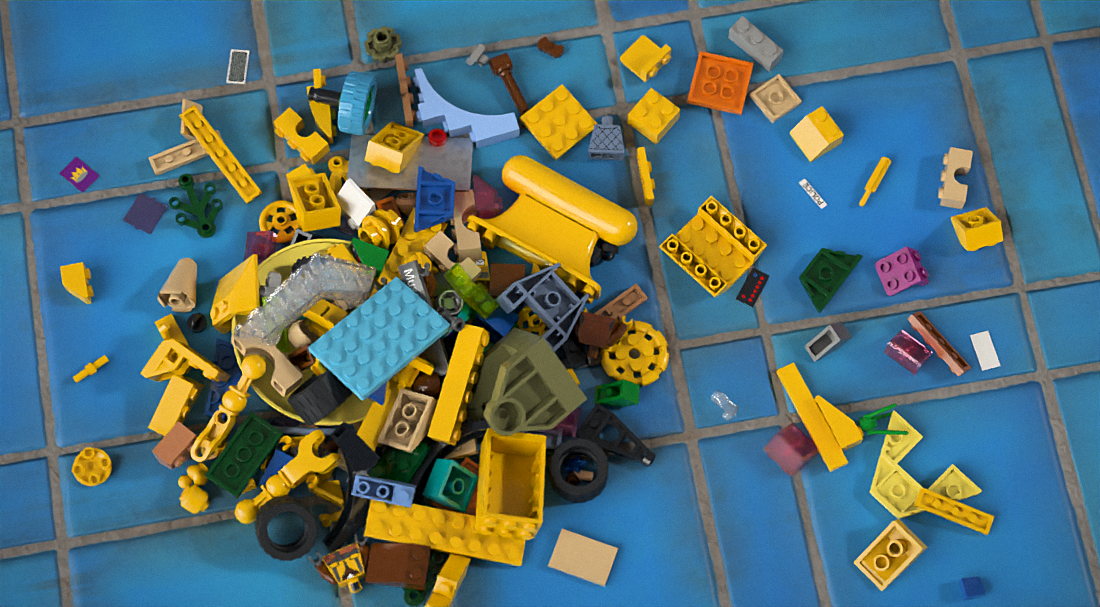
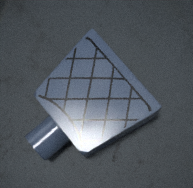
M604 116L602 117V125H594L588 159L624 160L621 127L613 125L612 117Z

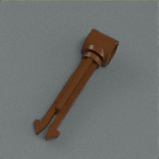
M505 52L488 59L492 73L503 80L516 108L522 116L530 109L512 76L511 70L513 65L509 55Z

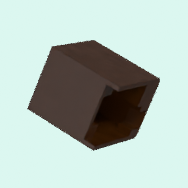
M491 263L489 303H495V299L508 286L525 278V264ZM524 300L518 306H524Z

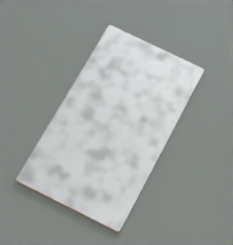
M353 134L351 136L347 180L351 178L360 189L417 190L418 166H422L425 171L431 174L435 172L445 179L448 178L454 181L456 185L455 191H470L473 143L470 138L447 137V142L443 146L434 147L429 143L428 137H424L407 166L398 174L391 173L388 169L380 166H373L370 162L365 161L369 140L375 135L361 136Z

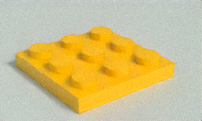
M563 84L520 117V121L555 161L593 132L594 125L597 124Z

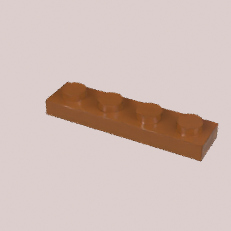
M921 311L912 314L907 319L911 323L912 328L924 337V341L933 347L937 356L949 365L950 370L954 374L961 376L971 369V366Z

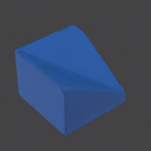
M979 577L962 578L959 581L964 601L986 595Z

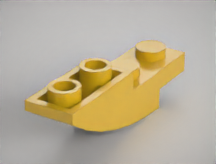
M313 69V87L323 88V86H326L325 75H322L321 69ZM312 86L307 87V95L309 94V90ZM309 101L313 118L320 132L330 144L334 143L333 137L337 136L336 125L332 123V120L336 119L335 108H331V105Z

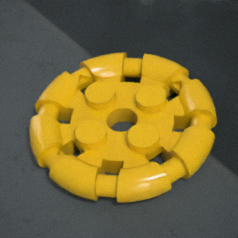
M634 321L632 328L625 332L618 344L609 347L608 350L600 348V355H602L601 365L606 374L617 381L626 380L642 385V387L656 381L660 373L664 372L667 368L669 361L667 341L659 330L653 329L649 323ZM635 330V334L628 336V331ZM647 334L652 337L650 341L644 338ZM636 350L640 356L637 359H633L629 356V352ZM654 350H659L660 354L654 355ZM615 354L616 359H610L609 355ZM651 364L655 366L654 370L648 369ZM619 367L624 371V373L620 374L617 371ZM640 372L641 377L634 378L633 373Z

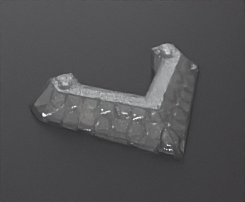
M315 253L307 264L298 268L288 280L283 282L265 299L266 304L263 307H257L248 315L249 319L244 325L239 323L235 327L234 337L237 340L262 348L267 345L273 346L279 342L284 329L321 299L345 300L349 309L353 307L358 308L368 299L377 269L374 266L368 268L366 264L361 263L355 265L353 261L341 258L336 259L328 255L321 257L320 253Z

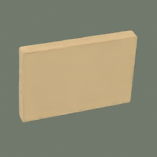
M562 529L548 567L605 587L618 548Z

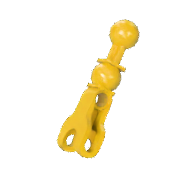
M251 354L242 361L243 375L238 384L229 386L230 390L222 398L223 405H219L220 410L214 413L207 427L197 437L191 448L190 454L195 461L214 460L220 455L219 448L227 443L228 435L236 422L237 416L240 414L239 412L246 407L247 397L251 396L247 392L253 379L260 378L266 371V363L261 356ZM224 413L228 416L226 423L222 419ZM199 447H201L202 457L197 452Z
M314 430L300 441L298 455L278 471V474L269 477L266 485L262 484L260 486L263 492L253 500L244 499L236 505L235 515L241 523L251 524L255 522L256 515L260 511L259 509L268 500H272L277 496L287 495L290 492V488L294 489L305 481L310 474L330 473L342 462L341 456L337 453H331L324 458L319 457L317 450L318 446L325 439L324 433L321 430Z

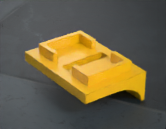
M317 295L306 306H301L300 312L301 315L328 330L348 316V312ZM327 308H328V309H329L328 312L322 317L321 315H322V314L327 310Z

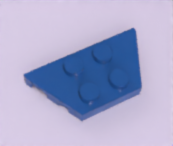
M418 166L414 232L422 231L454 218L455 182L448 178L445 179L435 172L431 174L425 171L422 166Z

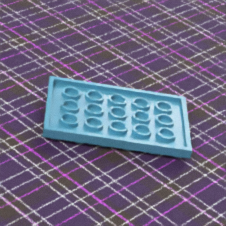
M395 277L308 348L310 353L363 401L449 331L451 324L398 277Z

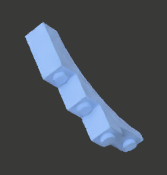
M422 68L414 70L415 77H412L415 88H419L420 91L417 94L420 104H417L418 111L415 113L418 123L422 122L423 128L442 123L444 131L448 132L450 137L469 133L471 142H475L477 148L520 136L519 126L514 113L481 115L459 109L445 101L434 91L427 81Z

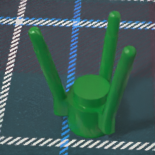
M896 403L858 417L862 431H867L868 435L908 434L907 431L873 429L877 427L876 420L891 416L892 412L881 413L896 407Z

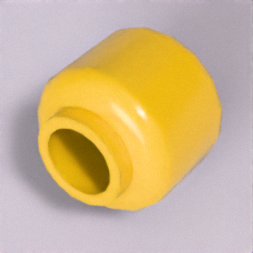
M197 485L186 486L179 497L181 506L193 514L199 513L200 510L204 512L210 504L207 501L209 494Z

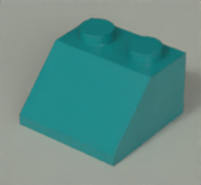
M437 459L422 495L435 503L465 513L478 481V476L453 460Z

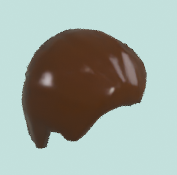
M422 372L413 383L414 392L433 397L436 400L439 399L441 386L438 373L433 372L429 375Z

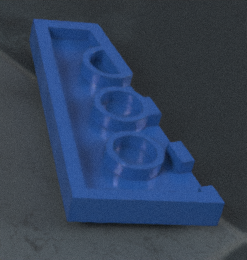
M218 338L216 340L213 362L231 376L227 382L211 380L205 415L210 418L213 417L216 411L220 410L219 405H223L222 398L230 390L229 386L237 385L243 375L234 353L233 344ZM226 413L222 415V419L224 422L227 417Z

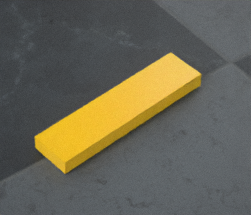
M920 487L913 505L985 535H988L995 517L923 487Z

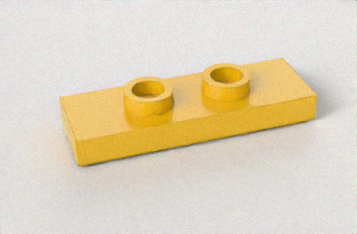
M639 147L636 156L645 204L652 206L654 204L653 190H655L654 179H650L649 173H652L651 162H647L645 147Z

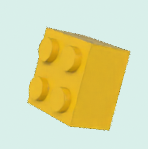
M650 88L628 113L627 123L650 141L657 144L679 119L680 108Z

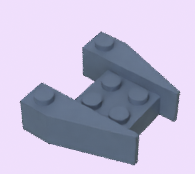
M560 263L514 282L495 299L507 314L524 300L548 326V329L541 337L546 340L553 352L567 340L589 297L587 293L578 298L556 275L554 271L561 265Z

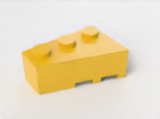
M172 375L148 428L165 436L178 421L183 424L205 385L186 375Z

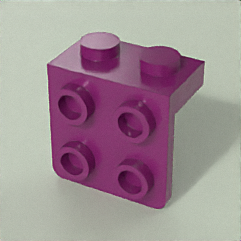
M906 246L875 263L876 270L888 296H893L915 284L920 286L929 284L927 279L929 277L925 267H922L920 262L921 256L917 250Z

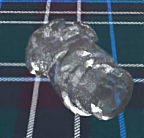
M716 390L710 400L725 410L722 417L731 421L738 413L737 404L734 405L725 393Z

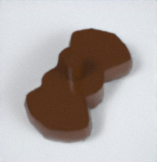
M543 37L538 41V50L548 53L555 59L563 55V45H555L554 42H549L547 37Z

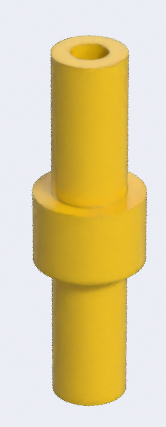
M103 355L95 362L85 365V369L72 378L78 383L88 375L92 376L97 372L98 368L109 360Z

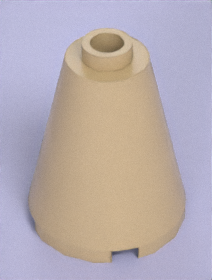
M180 259L161 288L157 298L159 303L165 308L168 305L172 307V311L181 313L190 312L193 307L195 308L197 264L193 259Z

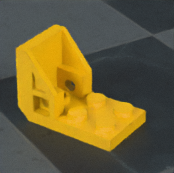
M174 339L162 341L140 373L145 378L158 382L171 379L172 375L188 374L192 367L204 371V376L217 382L220 380L227 382L231 376L189 345Z

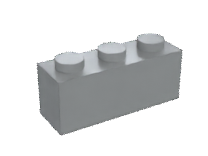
M743 16L730 27L728 38L768 72L782 60L784 50Z

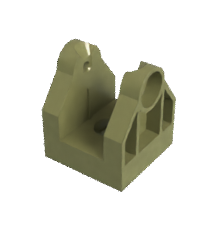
M514 327L483 353L484 359L482 364L479 365L477 371L478 379L476 384H473L472 399L467 404L466 411L469 419L481 421L482 418H486L494 432L508 436L518 431L550 430L587 400V398L543 337ZM487 402L488 404L486 405L485 410H483L482 404Z

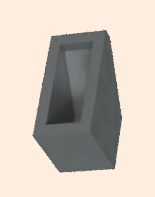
M842 322L828 325L804 347L813 361L816 362L840 348L852 336Z

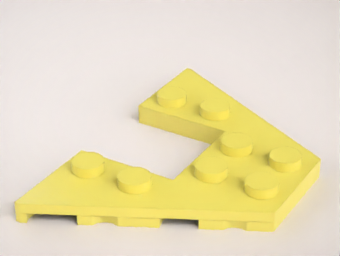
M893 411L887 430L907 431L908 434L885 435L869 493L897 519H903L926 511L913 506L919 489L922 486L898 465L923 436L896 411ZM953 464L928 488L930 491L955 501H960L982 492Z

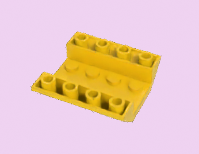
M710 196L698 208V213L676 235L672 233L659 248L712 296L717 297L726 292L752 267L767 247V244L713 196Z

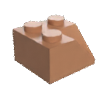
M178 421L152 452L158 462L174 470L176 467H180L184 461H189L192 458L190 452L197 436Z

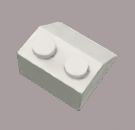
M351 178L346 181L336 196L341 208V217L344 216L347 219L348 225L353 230H359L362 227V219L368 215L372 216V213L376 211L375 203Z

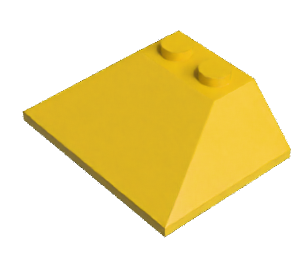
M257 254L250 256L218 282L210 316L213 327L221 334H226L232 330V318L236 314L252 316L260 310Z

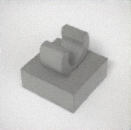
M479 44L465 62L470 66L475 62L481 67L485 65L489 59L486 55L482 54L485 47Z

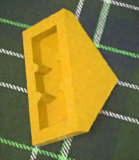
M339 480L324 481L318 484L316 489H312L313 483H309L308 488L310 492L343 509L345 501Z

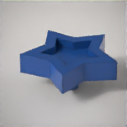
M579 455L574 459L565 460L567 464L565 468L566 473L572 471L580 473L581 468L587 465V461L580 460Z

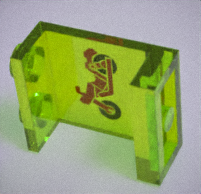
M459 263L454 264L443 275L459 297L483 318L486 319L499 306L481 283L476 285Z

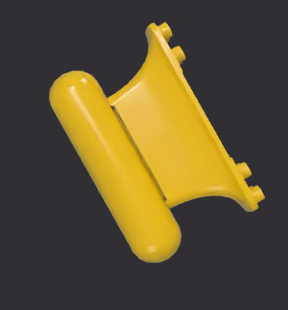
M519 154L511 157L504 164L501 178L511 191L520 196L510 208L497 217L482 219L469 215L466 228L473 232H478L479 236L485 240L483 245L486 248L493 250L494 246H497L502 250L505 249L532 265L533 262L537 263L541 270L560 263L561 265L554 271L556 275L574 294L577 291L584 295L588 293L589 297L586 303L592 304L594 299L598 300L601 296V286L592 279L590 274V261L594 247L599 238L619 247L628 244L636 236L638 230V222L635 216L625 208L528 156Z

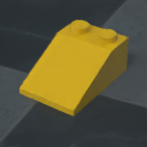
M391 121L369 140L365 161L370 162L373 166L388 169L391 173L399 174L409 163L425 134Z
M325 173L288 178L298 221L303 232L340 226L341 208Z
M897 519L853 563L883 591L928 547L900 519Z

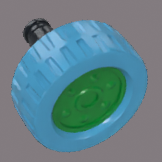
M350 71L346 77L342 92L312 86L309 90L308 100L338 107V129L342 132L362 136L366 134L373 115L377 79L372 74Z

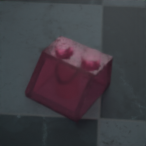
M473 175L476 217L490 219L503 213L502 197H498L497 190L479 176Z
M794 423L776 433L763 448L767 455L775 460L782 470L790 476L799 472L819 453L816 445Z

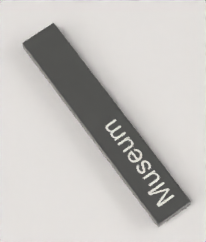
M418 260L398 266L403 283L432 307L423 276L418 275L416 272L419 265ZM441 336L425 350L428 362L434 365L433 372L438 373L439 377L446 375L450 363Z

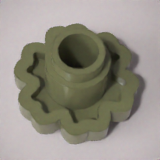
M382 26L380 30L373 28L371 32L367 33L364 47L366 54L372 56L373 61L384 63L386 59L389 61L395 59V54H399L402 42L400 35L394 33L393 28Z

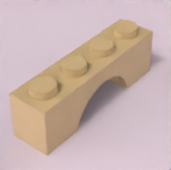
M470 189L469 192L455 191L454 218L450 219L451 226L455 225V229H452V238L457 240V243L454 244V254L459 255V262H463L467 257L472 261L482 260L479 233L473 232L464 226L469 215L476 216L473 189Z
M249 321L232 334L231 343L244 356L257 354L271 362L274 368L271 385L283 397H286L302 384L303 373L300 368L290 363L288 356L276 348V344L272 339H267L257 324L254 325Z

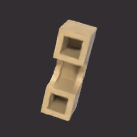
M950 147L949 152L944 154L943 164L946 166L945 170H942L940 181H943V186L938 191L941 206L957 209L963 208L966 202L968 185L958 183L954 176L957 174H968L973 151Z
M440 230L424 246V254L430 258L431 262L434 261L438 265L440 272L445 271L452 278L451 281L457 288L461 287L465 291L481 275L482 269L469 257L461 263L450 261L448 254L454 249V243Z

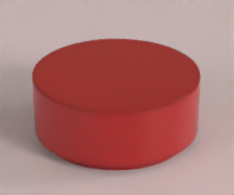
M433 129L428 134V141L434 147H441L447 142V134L443 129Z

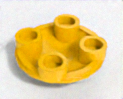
M87 447L76 456L72 472L81 484L97 486L104 483L110 476L112 462L109 455L103 450Z

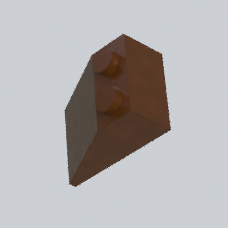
M371 543L365 583L425 591L431 546L412 543Z

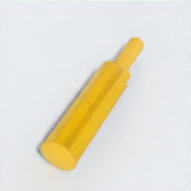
M881 157L864 188L866 192L859 202L861 207L865 205L870 194L875 193L892 163L889 158Z

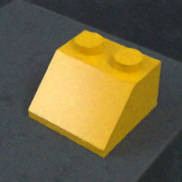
M823 106L808 114L789 133L810 162L840 145L844 136Z
M987 207L951 217L960 244L967 251H976L981 247L993 246L1003 241L1001 220Z

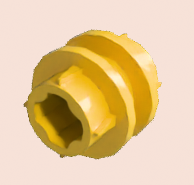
M377 209L372 213V216L368 215L362 219V227L358 230V236L364 242L386 249L389 247V244L396 243L400 238L399 232L403 230V223L400 217L391 209L388 211Z

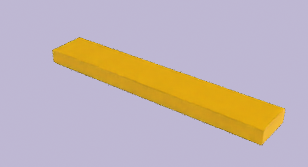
M195 104L179 115L246 204H249L262 194V191Z
M794 362L776 370L781 383L829 471L832 472L847 465L848 461Z

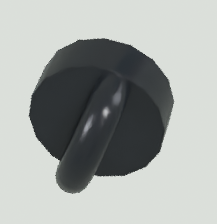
M608 243L601 244L600 249L604 253L602 257L604 261L609 262L613 260L615 255H618L619 246Z
M194 313L188 318L187 325L192 332L201 333L207 327V320L201 313Z

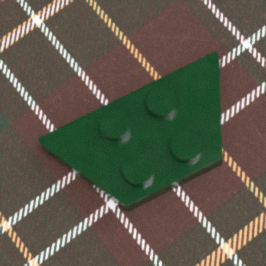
M821 248L800 275L799 280L818 313H821L861 261L862 255L857 254L855 256L845 254L843 251Z

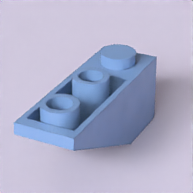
M356 475L352 495L411 508L416 485Z

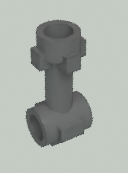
M442 306L435 310L451 324V330L462 331L464 329L465 323L461 317H452L446 307Z

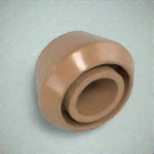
M402 193L395 199L399 211L404 213V215H410L413 207H416V193Z

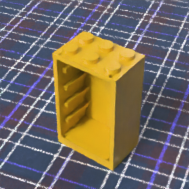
M491 428L487 429L480 444L475 532H481L483 535L499 534L502 537L515 536L523 540L535 538L543 522L546 436L522 432L504 436L494 432Z

